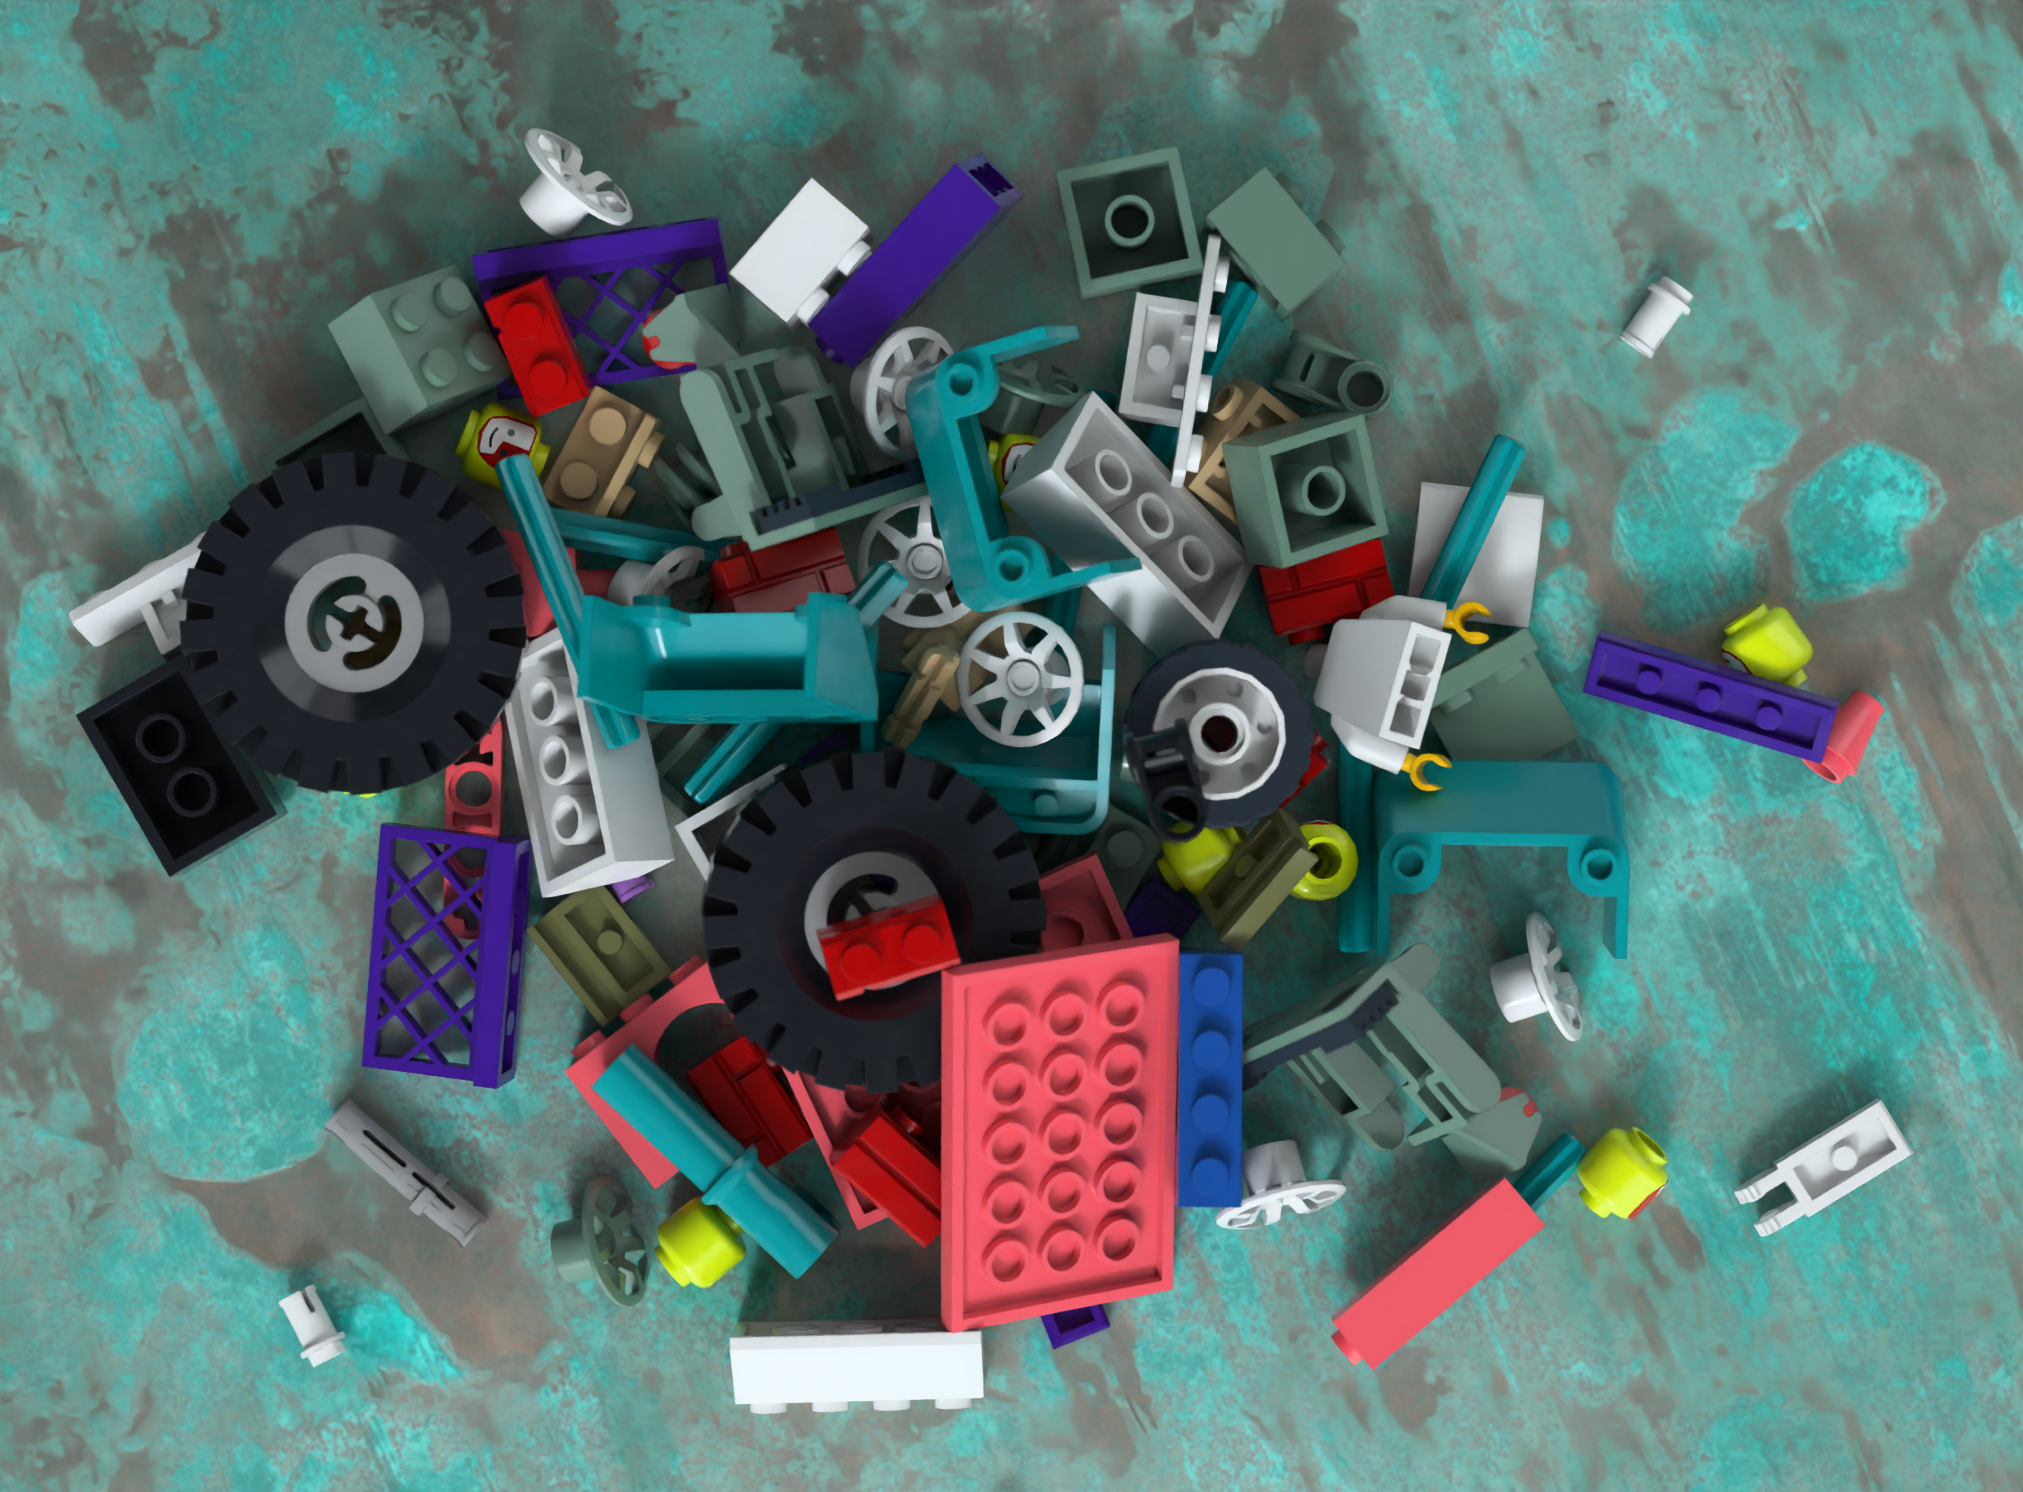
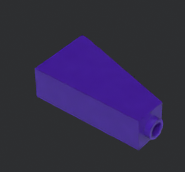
M982 152L955 163L809 322L808 326L818 335L815 339L817 346L834 362L838 364L846 362L851 368L870 357L1026 195Z

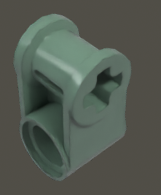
M1292 330L1289 339L1292 341L1293 347L1281 377L1273 379L1270 388L1272 390L1315 407H1324L1333 411L1364 413L1365 421L1376 419L1385 412L1391 402L1393 383L1390 374L1383 366L1347 352L1340 346L1317 336ZM1312 356L1314 359L1306 380L1301 381L1300 378L1308 358ZM1369 375L1378 380L1383 392L1379 402L1373 406L1361 407L1351 401L1348 397L1347 386L1356 376Z

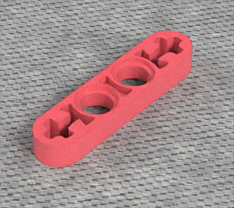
M502 714L498 717L499 721L492 728L491 734H487L480 742V754L493 752V765L479 761L459 765L457 761L446 768L445 829L504 836L505 723ZM470 771L482 772L489 778L492 785L491 797L485 804L479 807L468 806L461 800L458 793L459 781L463 775ZM444 844V852L452 845ZM457 853L448 859L449 863L462 877L472 879L484 876L485 865L480 868L467 867L460 861ZM445 876L443 909L460 896ZM481 888L477 893V898L480 900L481 903L483 896V888ZM457 909L445 918V923L450 931L459 938L474 940L479 937L480 920L477 923V929L474 930L468 928V920L466 918L457 917Z

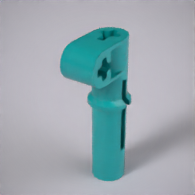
M630 1044L591 1086L594 1092L705 1193L700 1199L705 1205H718L795 1279H798L838 1236L842 1228L841 1224L815 1197L798 1185L791 1190L758 1160V1148L753 1143L748 1148H745L636 1044Z

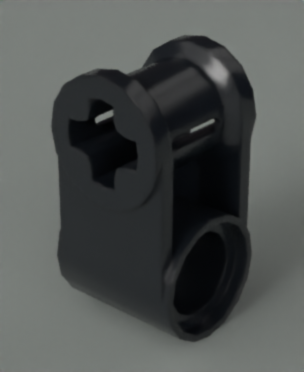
M1185 718L1175 719L1173 727L1138 737L1133 732L1123 734L1138 790L1141 789L1149 819L1155 833L1164 841L1173 844L1188 843L1196 839L1205 828L1208 811L1198 776L1200 770ZM1169 748L1176 749L1175 752L1151 759L1146 757L1148 754ZM1173 797L1187 798L1194 804L1197 810L1196 824L1190 830L1183 833L1169 831L1160 819L1162 805Z

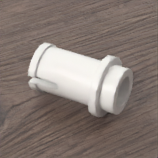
M1662 276L1657 285L1652 282L1648 285L1647 288L1651 292L1626 329L1619 335L1624 342L1651 359L1655 355V350L1681 314L1688 316L1691 312L1687 305L1692 300L1693 295L1666 276Z
M314 1284L278 1302L305 1350L300 1353L302 1360L308 1357L313 1368L346 1351L341 1340L346 1337L344 1331L339 1333L336 1331L316 1292L317 1288Z

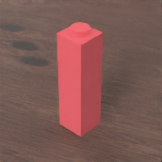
M1504 1176L1493 1179L1331 1315L1332 1322L1339 1329L1330 1336L1331 1339L1353 1365L1364 1359L1372 1370L1376 1369L1546 1225Z

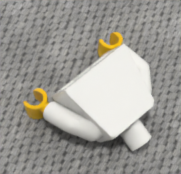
M1395 595L1364 610L1359 619H1340L1333 626L1328 645L1317 643L1308 650L1304 663L1305 672L1311 679L1318 680L1313 696L1315 705L1331 713L1330 725L1352 756L1396 775L1400 769L1408 772L1412 782L1420 790H1442L1443 787L1426 781L1423 770L1429 761H1434L1446 768H1452L1449 759L1436 753L1423 754L1418 757L1408 753L1409 747L1419 749L1452 636L1442 632L1443 627L1456 629L1457 633L1468 643L1474 645L1483 644L1488 641L1489 637L1484 633L1465 631V623L1470 616L1475 614L1485 617H1492V615L1482 604L1477 602H1466L1460 605L1457 610L1446 609L1447 603Z

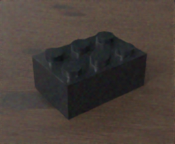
M189 653L178 655L76 715L169 877L184 875L289 814L266 772L251 763L249 760L252 756L239 745L231 746L211 723L216 718L206 702L199 703L187 675L193 672Z

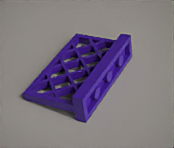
M720 215L477 251L472 255L475 280H478L484 319L505 359L507 357L498 338V335L501 333L500 329L493 326L484 302L490 296L495 295L494 289L517 286L547 274L549 281L554 280L551 284L554 292L564 278L577 276L600 291L580 320L561 307L566 321L574 326V329L571 331L573 339L581 331L610 352L597 372L588 373L593 387L698 370L696 364L683 365L677 369H665L655 363L641 365L621 350L641 322L645 323L648 318L646 314L666 287L677 295L687 292L672 281L686 260L712 256L716 283L713 286L726 283L732 300ZM676 262L667 276L652 266ZM641 267L661 282L641 311L611 290L625 269ZM615 271L606 285L591 275ZM605 296L635 317V320L616 346L586 325V322ZM615 357L629 366L627 368L606 371ZM509 377L496 385L498 401L523 397L518 384L510 385Z
M393 822L381 824L362 1067L473 1081V1086L498 1089L515 1078L527 936L525 930H527L533 864V849L530 836L517 834L498 836ZM397 838L417 841L433 861L411 880L395 861ZM434 843L452 846L442 853ZM463 847L486 849L484 876L469 888L449 863L448 859ZM437 868H439L460 895L438 914L416 888L419 883ZM395 880L396 883L400 886V889L393 894V884ZM481 888H483L482 903L475 895ZM405 895L408 896L428 922L406 941L391 923L392 906ZM465 902L480 920L479 937L466 948L461 945L443 922L445 918ZM432 929L435 930L455 956L433 975L411 948ZM390 941L396 949L388 955ZM478 948V958L476 963L470 956V954ZM400 956L405 959L423 982L402 1001L386 983L387 967ZM459 963L475 981L474 998L461 1009H459L438 982ZM427 990L431 992L450 1016L449 1019L429 1035L426 1034L406 1008ZM385 1001L391 1010L383 1016ZM473 1009L471 1024L465 1015ZM395 1016L398 1017L418 1043L404 1056L380 1053L382 1027ZM454 1024L458 1026L470 1042L469 1065L449 1062L433 1042ZM424 1050L430 1059L415 1058V1056Z

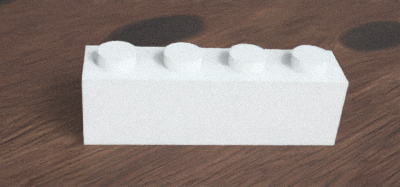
M1091 391L1084 395L1021 458L1001 498L1072 571L1107 561L1140 558L1142 570L1087 586L1159 660L1171 651L1179 649L1184 645L1197 641L1219 639L1255 564L1247 563L1245 551L1241 544L1184 485L1182 488L1170 486L1172 472L1094 391Z
M557 627L528 643V652H524L520 672L523 674L511 702L506 704L504 710L542 897H555L638 878L675 860L671 843V832L665 815L659 786V774L654 762L647 721L634 717L640 730V738L621 748L609 749L605 745L588 701L577 698L578 675L559 628Z
M941 1317L737 1322L729 1338L735 1404H750L751 1413H782L787 1411V1403L812 1402V1411L841 1412L849 1410V1401H873V1409L897 1411L909 1409L910 1400L935 1399V1408L963 1409L972 1407V1398H984L983 1327L951 1333L941 1325Z

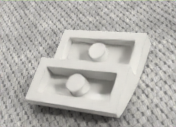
M1421 482L1406 596L1419 598L1471 487ZM1515 492L1507 493L1452 609L1457 610L1460 605L1466 602H1477L1482 604L1491 613L1492 617L1475 614L1466 621L1529 627L1540 545L1544 496Z

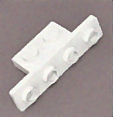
M1209 234L1198 302L1137 293L1135 299L1118 417L1127 420L1179 427L1170 486L1179 488L1183 487L1186 471L1198 473L1203 435L1192 434L1195 411L1207 413L1212 375L1201 374L1204 351L1216 353L1221 324V315L1210 314L1213 291L1225 293L1230 264V256L1219 254L1221 236Z
M206 531L198 535L192 543L166 558L148 563L139 573L122 583L89 597L83 605L69 613L73 626L93 646L98 647L146 621L161 656L167 662L182 654L179 621L186 619L187 600L181 599L188 568H194L201 553L197 546Z

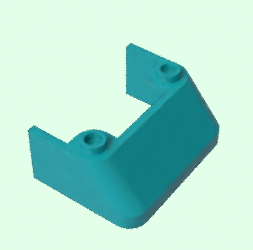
M1043 325L955 352L916 374L906 389V410L954 588L960 601L974 611H997L1142 570L1140 558L1136 557L1107 561L1053 577L1048 556L1044 548L1036 540L1027 536H1010L977 415V413L989 408L998 395L1000 378L996 363L1078 339L1080 335L1077 326Z
M811 592L808 594V604L795 606V612L686 613L670 608V598L656 595L633 596L632 606H620L595 595H582L577 698L629 714L642 720L671 724L873 723L878 720L879 695L859 609L847 604V596Z
M880 617L865 631L879 695L878 720L873 723H861L860 750L873 749L874 744L894 746L891 742L883 739L881 728L888 715H892L893 707L911 677V674L906 672L879 670ZM1103 624L1101 680L1085 679L1083 698L1078 712L1070 724L1058 736L1032 747H1013L991 740L978 731L969 718L929 716L927 720L923 721V727L915 741L910 743L906 750L909 753L924 757L926 754H929L955 766L966 777L973 778L999 802L1019 828V832L1081 835L1094 831L1104 822L1108 813L1115 685L1116 625ZM1068 687L1065 695L1059 702L1050 706L1055 720L1066 707L1070 695V687ZM985 719L989 724L1001 730L1002 719ZM1019 720L1013 735L1029 736L1044 730L1045 727L1040 721Z
M1448 758L1452 768L1440 766L1434 761H1429L1424 766L1423 775L1426 781L1443 787L1442 790L1436 791L1420 790L1412 782L1410 773L1401 769L1396 775L1380 768L1373 783L1371 944L1376 956H1389L1390 894H1415L1428 889L1436 881L1441 870L1442 845L1566 847V871L1572 884L1586 895L1604 897L1603 944L1614 959H1627L1630 859L1623 790L1619 778L1607 765L1594 760Z

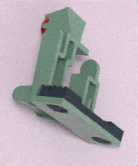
M726 283L674 296L675 300L666 308L657 309L648 316L644 323L642 338L649 358L656 365L665 369H677L683 365L696 364L698 370L680 376V398L723 493L711 502L698 506L692 513V528L700 539L713 541L723 537L742 536L743 540L748 542L751 551L929 494L920 458L870 473L834 382L826 383L817 358L807 346L792 344L785 346L779 351L775 347L741 356L737 343L745 340ZM774 362V373L785 396V400L773 403L769 407L754 368ZM772 412L796 463V466L788 471L786 470L782 455H779L765 417L771 416Z
M1417 943L1410 946L1390 962H1384L1374 968L1365 967L1354 973L1348 980L1258 1021L1243 1030L1242 1092L1255 1087L1259 1080L1268 1075L1267 1072L1272 1071L1281 1064L1287 1063L1342 1128L1350 1125L1372 1150L1388 1152L1401 1144L1404 1139L1405 1129L1398 1112L1385 1100L1397 1086L1355 1042L1367 1034L1381 1053L1391 1061L1407 1080L1402 1086L1403 1090L1427 1116L1406 1138L1415 1147L1444 1135L1441 1139L1476 1186L1521 1169L1527 1163L1526 1157L1534 1139L1539 1133V1127L1543 1120L1533 1099L1524 1090L1517 1087H1503L1501 1089L1500 1081L1493 1070L1422 996V991L1438 973L1440 967L1439 956L1436 950L1427 943Z

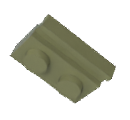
M1280 807L1261 819L1233 852L1228 861L1196 896L1212 928L1220 932L1218 936L1220 942L1238 953L1319 860L1314 853L1308 850L1310 844L1293 816Z
M607 885L573 892L539 921L525 930L601 1027L609 1023L620 1012L674 971L624 906L619 904L616 896Z

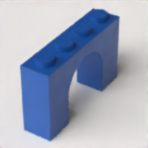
M1179 947L1178 1115L1175 1145V1198L1178 1207L1241 1208L1243 954L1241 951L1238 953L1230 947Z

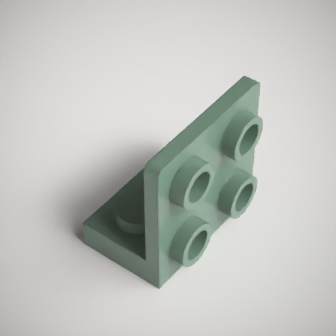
M1527 627L1515 630L1441 672L1428 719L1450 758L1538 760L1577 738L1578 731L1534 654V651L1539 648Z

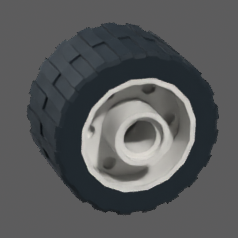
M1229 639L1193 642L1171 651L1158 660L1137 683L1131 694L1123 720V734L1133 732L1138 737L1173 727L1175 719L1185 718L1200 770L1198 772L1199 780L1207 804L1208 818L1205 828L1209 829L1245 826L1279 809L1278 806L1287 797L1290 798L1299 787L1297 785L1303 773H1306L1311 761V758H1309L1311 745L1314 744L1315 729H1312L1310 716L1312 710L1309 700L1305 699L1300 689L1302 686L1294 674L1291 675L1282 666L1283 663L1272 654L1268 655L1260 651L1257 646L1249 643L1229 641ZM1212 716L1225 718L1230 722L1234 732L1232 744L1226 750L1218 753L1210 751L1201 740L1202 726ZM1123 738L1122 741H1123L1124 754L1126 755L1127 762H1128V765H1129V770H1130V772H1131V774H1132V777H1133V779H1134V781H1135V777H1134V774H1133V771H1132V767H1131V764H1130V760H1129V757H1128L1127 749H1126L1125 742H1124V738ZM1169 748L1148 754L1146 757L1151 759L1175 752L1176 749ZM1173 797L1162 805L1161 810L1166 814L1193 826L1196 824L1197 810L1194 804L1187 798Z

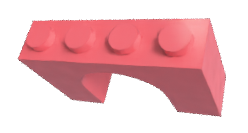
M697 954L667 976L674 985L672 989L656 1001L649 992H646L620 1012L619 1016L626 1024L608 1038L598 1029L569 1051L576 1059V1062L564 1071L654 1189L658 1188L680 1170L594 1092L591 1086L632 1043L636 1044L658 1065L662 1037L670 1023L678 1015L698 1005L724 1003L723 999L720 1000L708 968V962L703 963Z

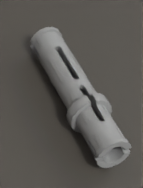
M351 1098L348 1099L332 1116L324 1129L328 1133L331 1132L366 1162L371 1169L376 1171L411 1201L412 1205L409 1209L418 1217L422 1213L426 1214L455 1239L461 1248H466L487 1224L489 1218L486 1215L483 1216L448 1185L451 1179L441 1171L436 1175L401 1145L396 1138L387 1133L357 1107Z

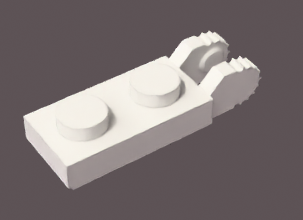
M1877 1098L1772 1162L1774 1167L1746 1181L1736 1188L1734 1194L1740 1204L1754 1202L1764 1196L1766 1192L1785 1182L1794 1200L1764 1213L1754 1223V1227L1759 1235L1765 1237L1803 1215L1807 1217L1812 1216L1914 1152L1882 1100Z

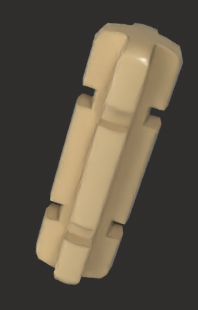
M942 642L933 643L925 651L918 663V670L911 675L893 707L892 715H888L881 728V735L884 740L891 742L895 747H903L905 749L909 747L910 743L915 741L923 727V721L927 720L947 686V679L952 677L960 663L957 651L949 649Z

